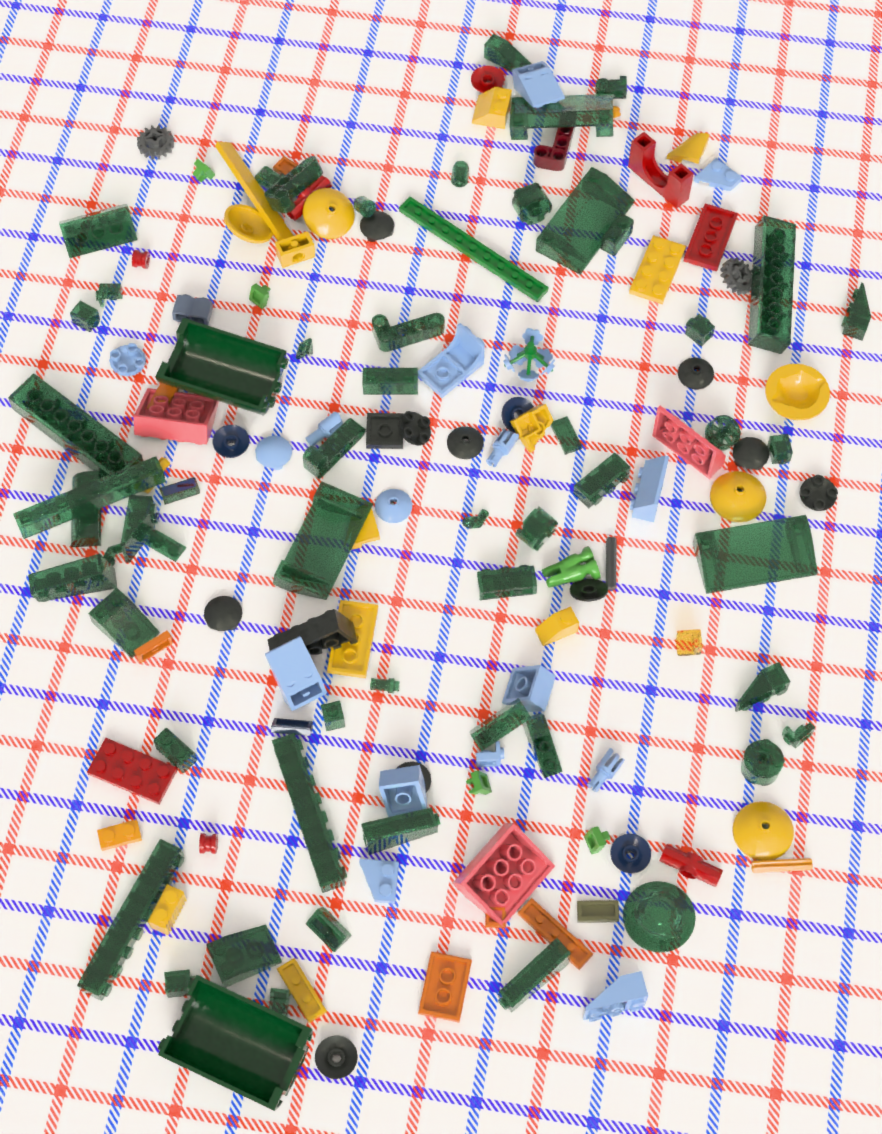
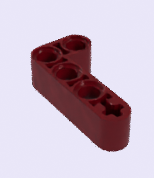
M567 108L563 110L553 147L545 145L535 147L533 164L536 167L552 171H562L565 168L576 128L577 112L574 109Z

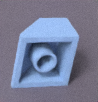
M542 665L513 668L502 703L528 712L545 711L556 676Z
M420 765L380 771L379 790L388 817L428 812L425 781Z

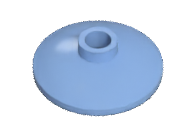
M386 490L375 501L376 514L380 519L388 523L402 522L412 512V500L402 490Z

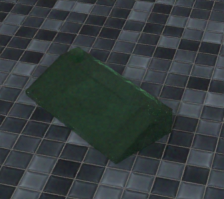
M614 93L564 95L565 99L559 100L557 103L545 104L540 108H533L523 97H512L509 123L511 140H528V129L596 126V137H614Z
M591 167L537 237L536 252L581 275L635 203V200L607 174Z
M321 481L313 497V504L285 560H281L274 574L273 585L292 593L327 600L369 515L373 503Z
M806 515L695 533L692 545L706 594L818 575L812 533Z

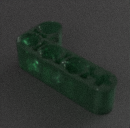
M315 156L306 158L264 193L273 211L288 213L295 208L296 205L293 199L323 174Z
M432 313L394 326H390L388 319L382 314L375 315L371 321L373 336L378 348L383 352H389L440 336L445 331V317L441 313Z
M352 418L347 419L318 449L314 446L306 449L302 457L304 469L317 479L322 478L364 436L366 429Z

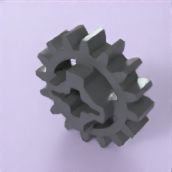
M151 125V129L144 128L145 132H139L140 137H137V147L140 154H144L145 158L151 156V160L154 157H157L159 160L162 155L167 157V152L172 153L171 148H174V137L171 131H167L166 127L160 129V125L157 128Z
M737 257L735 259L730 258L722 264L723 267L720 268V271L723 273L720 274V277L724 278L722 282L727 284V289H732V293L737 291V294L740 296L754 289L753 286L756 282L753 280L756 276L751 274L753 270H749V264L745 265L743 259L739 261Z

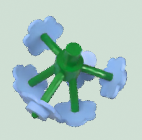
M527 328L522 338L525 339L526 346L525 348H520V346L514 345L508 353L510 360L504 354V367H507L508 370L512 369L513 372H515L512 364L523 365V362L527 361V369H523L518 373L520 379L526 382L539 378V374L531 370L532 359L536 362V367H546L541 375L545 372L547 374L553 372L555 367L553 364L555 359L553 360L550 350L547 348L537 350L536 346H534L543 340V335L540 334L538 329Z

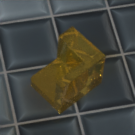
M701 629L678 630L675 637L677 655H701L703 648Z

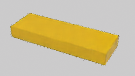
M295 957L276 968L308 1023L327 1013Z

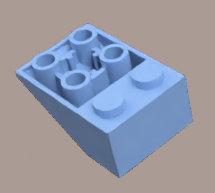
M544 61L512 69L514 89L533 108H540L545 104L557 103L559 100L565 99L555 76Z
M300 636L265 653L283 699L291 711L327 694L323 681Z
M642 971L622 975L585 1007L582 1017L583 1021L589 1019V1022L600 1020L601 1016L609 1015L610 1017L621 1015L622 1011L630 1010V1012L642 1010L648 998Z

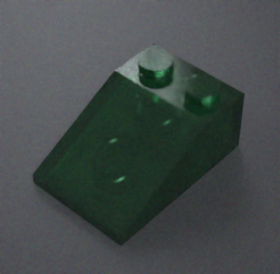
M129 494L120 544L126 563L131 562L154 532L155 524L159 522V513L156 512L157 504H154L152 496Z
M115 588L88 613L91 622L131 659L135 657V649L152 640L160 633L139 608L118 588Z
M266 924L226 935L206 944L224 988L282 963Z

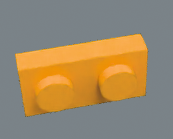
M137 819L97 830L102 851L142 841Z

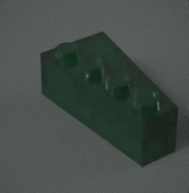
M100 553L28 574L30 594L38 602H47L54 599L118 588L115 568Z

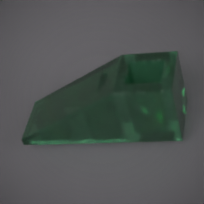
M494 33L484 44V58L512 72V69L532 64L509 41Z
M861 282L859 289L855 288L852 299H855L854 303L850 302L846 312L849 313V316H844L841 326L844 327L843 335L863 341L871 320V313L865 286Z
M780 662L760 671L737 702L735 712L740 710L747 711L758 702L760 704L765 703L771 696L776 694L780 696L788 691L791 681Z
M538 713L521 719L527 740L543 778L563 772L545 715Z

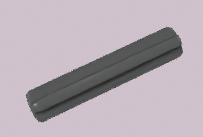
M607 537L606 584L608 590L616 589L617 539L615 537Z

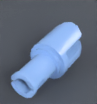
M333 412L318 424L317 430L305 437L311 447L324 437L329 439L344 428V423L339 413Z
M503 428L492 445L494 450L486 459V463L489 466L493 464V467H496L502 456L509 454L519 439V435L508 430L506 431Z
M609 748L597 764V773L587 784L589 788L593 787L591 790L594 792L599 791L606 779H612L625 761L624 758L619 759L620 755L618 753L613 754L614 750L612 748Z

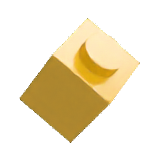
M570 606L553 613L535 628V632L542 646H546L577 633L579 621Z

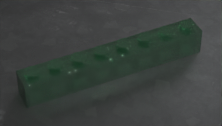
M155 456L15 512L13 516L23 539H26L166 482L164 472Z
M295 733L271 740L321 892L325 893L345 886V878H348L345 867H340L338 860L341 859L338 847H333L332 841L335 839L332 830H327L325 823L328 822L325 810L321 811L319 805L322 804L319 792H314L313 786H316L313 774H308L307 768H310L307 757L302 756L301 751L304 748L301 739H296Z
M162 839L158 841L77 984L80 991L100 1001H103L104 997L109 996L114 979L121 975L123 971L122 965L126 959L128 960L134 950L132 947L136 940L139 941L144 933L143 928L166 885L172 884L175 877L173 875L174 872L184 862L185 857H183L184 853L181 848Z

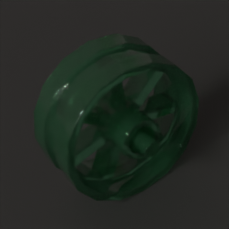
M719 415L705 427V438L722 451L731 448L740 439V427L730 416Z

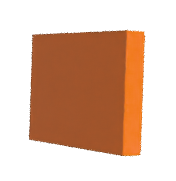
M431 951L418 1015L460 1023L472 959Z

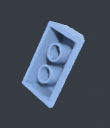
M665 455L645 460L644 467H640L638 478H641L640 483H636L634 494H637L636 499H632L630 510H633L632 518L654 522L669 456Z

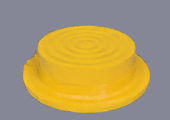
M787 364L771 373L766 382L765 395L771 408L782 417L791 420H808L818 416L827 407L830 399V388L824 376L816 369L804 364Z

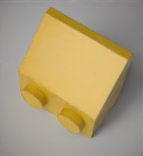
M494 87L478 95L472 124L505 129L511 106L512 90Z

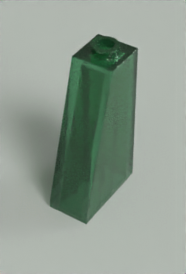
M431 807L361 824V830L368 855L438 833V825H441L438 814H434Z
M558 938L552 941L498 992V1002L504 1010L509 1009L511 1013L514 1012L569 965L571 953Z

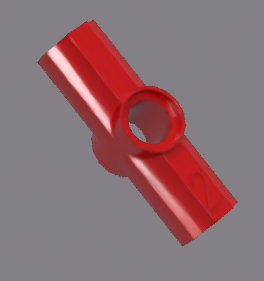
M322 175L310 187L308 186L297 196L298 198L285 210L289 218L294 221L303 215V205L308 196L318 189L331 188L330 180Z
M666 844L659 860L679 870V873L686 878L698 879L713 887L717 886L724 871L705 862L701 856L695 853H685Z

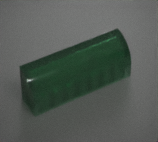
M99 470L79 472L72 477L70 547L101 546L102 477Z

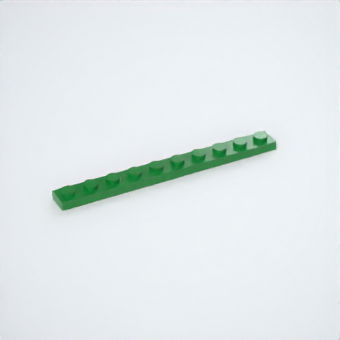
M409 197L399 207V212L537 303L548 292V286L414 198Z

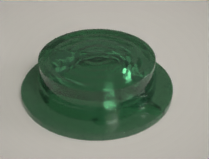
M653 881L642 884L633 890L625 902L623 923L626 932L638 946L645 950L656 953L674 951L688 941L695 927V909L690 898L683 890L671 883Z

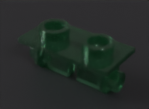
M150 529L147 532L149 538L144 543L174 562L179 559L187 548L156 529Z

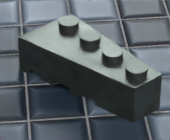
M336 609L327 610L322 615L310 618L300 625L292 626L291 629L277 633L267 639L269 651L300 636L310 655L322 654L323 649L333 647L334 650L341 648V644L349 641L350 644L358 643L353 622Z

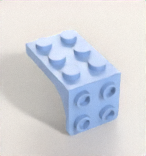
M459 323L456 335L449 346L418 370L417 376L437 395L443 398L484 365L485 344L483 340L472 334L467 326Z

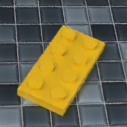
M653 235L630 287L629 294L663 305L685 253L686 245Z
M340 600L338 612L353 622L358 643L350 644L349 641L341 644L342 647L335 650L331 647L327 673L366 678L379 609L377 604Z

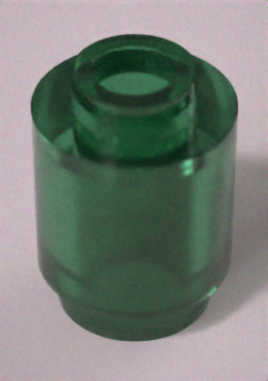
M457 161L452 167L451 183L459 188L464 187L468 184L469 167L465 161Z
M359 196L354 201V209L362 216L371 217L375 213V203L366 196Z

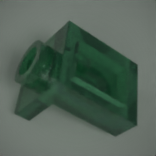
M99 283V290H96V301H99L101 308L105 306V299H123L124 293L121 283Z
M809 722L805 726L802 724L793 732L789 726H786L782 732L783 740L796 749L813 735L816 727Z

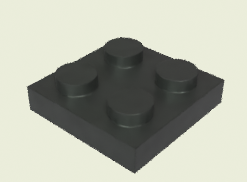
M367 413L366 449H403V437L398 428V421L404 413Z

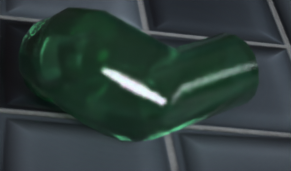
M482 509L478 516L465 517L462 520V524L469 529L481 528L488 518L489 512Z
M122 542L107 548L103 556V563L107 567L115 565L114 558L116 554L127 550L125 543Z

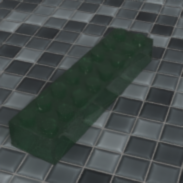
M765 215L756 224L754 232L748 345L782 354L791 344L796 224Z
M33 373L8 397L11 408L117 490L120 491L145 466L141 453Z

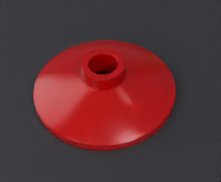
M481 66L474 70L471 75L472 86L481 93L494 87L502 88L504 85V74L494 66Z

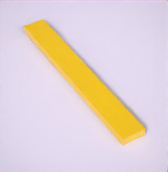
M217 141L216 149L276 239L280 241L292 237L293 234L231 142Z

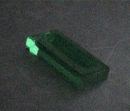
M568 416L551 423L550 426L564 455L582 449V444Z

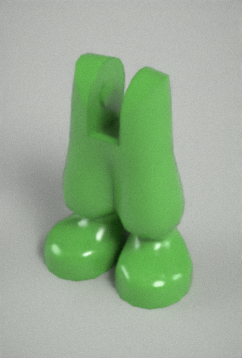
M589 546L584 547L580 554H571L563 560L541 570L544 577H550L546 580L548 588L581 581L587 574H590L595 580L601 578L597 562Z

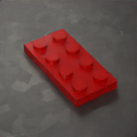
M705 203L683 262L717 272L738 213Z
M105 737L87 774L160 805L178 769L175 766Z

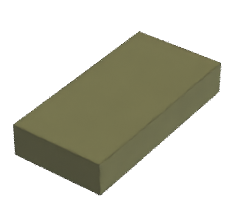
M618 900L577 901V923L619 922Z

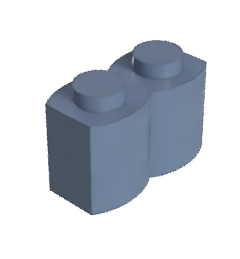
M188 294L177 295L172 311L173 320L181 322L182 318L208 325L213 311V303L205 297L193 298Z

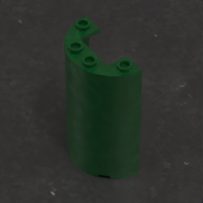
M182 318L176 331L177 343L168 362L162 361L155 376L157 382L262 416L268 412L269 408L274 407L276 393H280L282 389L280 381L283 370L287 368L289 359L286 358V350Z
M196 974L195 978H191L187 986V990H189L187 995L191 997L184 1002L181 1009L183 1014L180 1020L177 1019L172 1027L173 1035H167L166 1039L163 1038L158 1046V1055L276 1111L283 1102L280 1100L282 1095H288L299 1074L309 1049L306 1043L307 1040L311 1041L313 1029Z

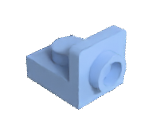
M500 741L495 742V752L483 750L480 753H476V768L498 767L501 765V759H504V747H500Z

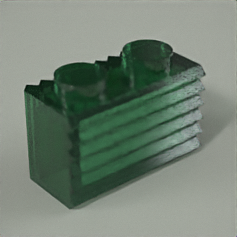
M619 213L602 236L601 250L616 256L633 232L634 219Z
M165 728L154 738L156 750H159V753H162V756L164 755L168 761L170 760L173 766H176L182 773H185L196 763L195 752L168 728Z

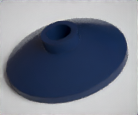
M523 397L509 399L503 405L501 412L503 424L509 431L516 433L510 422L515 419L514 413L520 416L534 406Z
M226 425L215 432L212 444L214 450L220 456L235 458L246 452L250 439L244 428L238 425Z
M631 833L624 834L613 842L610 857L617 869L624 873L635 874L643 871L650 863L651 848L643 837ZM632 853L634 858L629 859L626 854Z

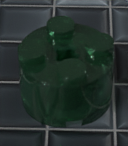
M535 182L523 188H518L513 193L512 206L521 222H526L527 225H534L543 221L547 212L550 214L552 203L539 183Z
M538 506L523 521V529L518 528L515 536L532 550L538 552L544 545L543 541L546 537L551 538L556 532L555 528L559 523L554 517Z
M769 739L755 741L746 748L742 757V775L748 782L754 785H770L780 775L785 762L784 755L781 749Z

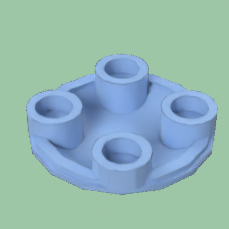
M129 343L128 345L113 349L110 352L109 362L115 373L122 376H132L141 372L145 366L146 358L145 354L135 343Z
M268 436L257 444L255 449L256 460L264 467L280 470L290 460L292 447L289 441L283 437Z

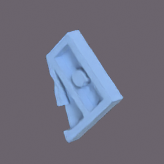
M715 158L694 177V182L699 184V181L709 183L710 187L731 191L742 181V176Z
M359 859L360 867L363 870L374 902L395 904L399 862Z

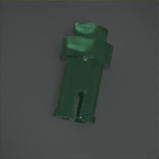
M371 678L370 690L387 691L394 694L395 691L399 692L400 681H396L395 678H389L388 680Z

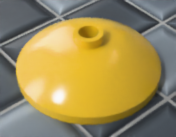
M332 188L318 189L308 196L303 205V219L306 226L312 233L321 238H340L351 229L354 223L355 213L353 205L347 196Z
M235 204L226 209L224 222L236 237L255 244L265 243L272 238V231L256 208Z
M731 471L722 474L714 481L710 490V502L713 509L718 515L732 522H747L755 519L761 514L766 504L767 496L764 486L755 476L746 472Z
M759 801L744 806L737 813L733 822L732 833L736 845L748 857L755 860H775L783 856L790 848L794 838V827L790 817L782 808L773 803ZM762 824L768 825L769 828L764 829Z

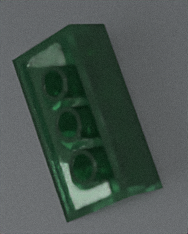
M127 203L58 221L69 259L138 240Z

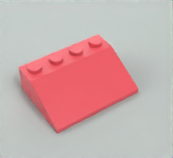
M147 388L134 414V435L207 445L212 433L219 401L197 394L176 392L169 406L166 396H156L154 398V405L147 409L157 390Z
M661 405L657 408L652 436L708 479H711L724 465L726 455L722 450L716 448L706 438L700 436Z
M504 823L452 884L468 900L502 926L504 922L506 924L555 865L515 823ZM489 907H505V919L502 921L501 910H491Z

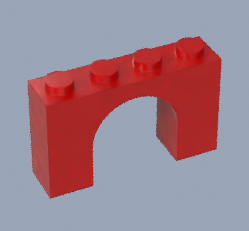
M643 132L631 141L628 167L677 209L689 200L694 173L682 163L671 170L668 176L663 173L655 160L656 141Z

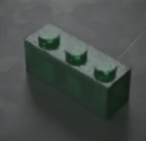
M418 367L363 368V395H418Z
M613 453L574 485L573 494L588 509L593 505L596 506L606 494H611L618 484H623L629 479L631 467L618 454Z
M520 565L514 568L502 567L496 570L483 569L477 572L476 580L479 601L537 594L534 565Z
M517 698L474 727L469 733L480 750L483 751L532 717L520 699Z

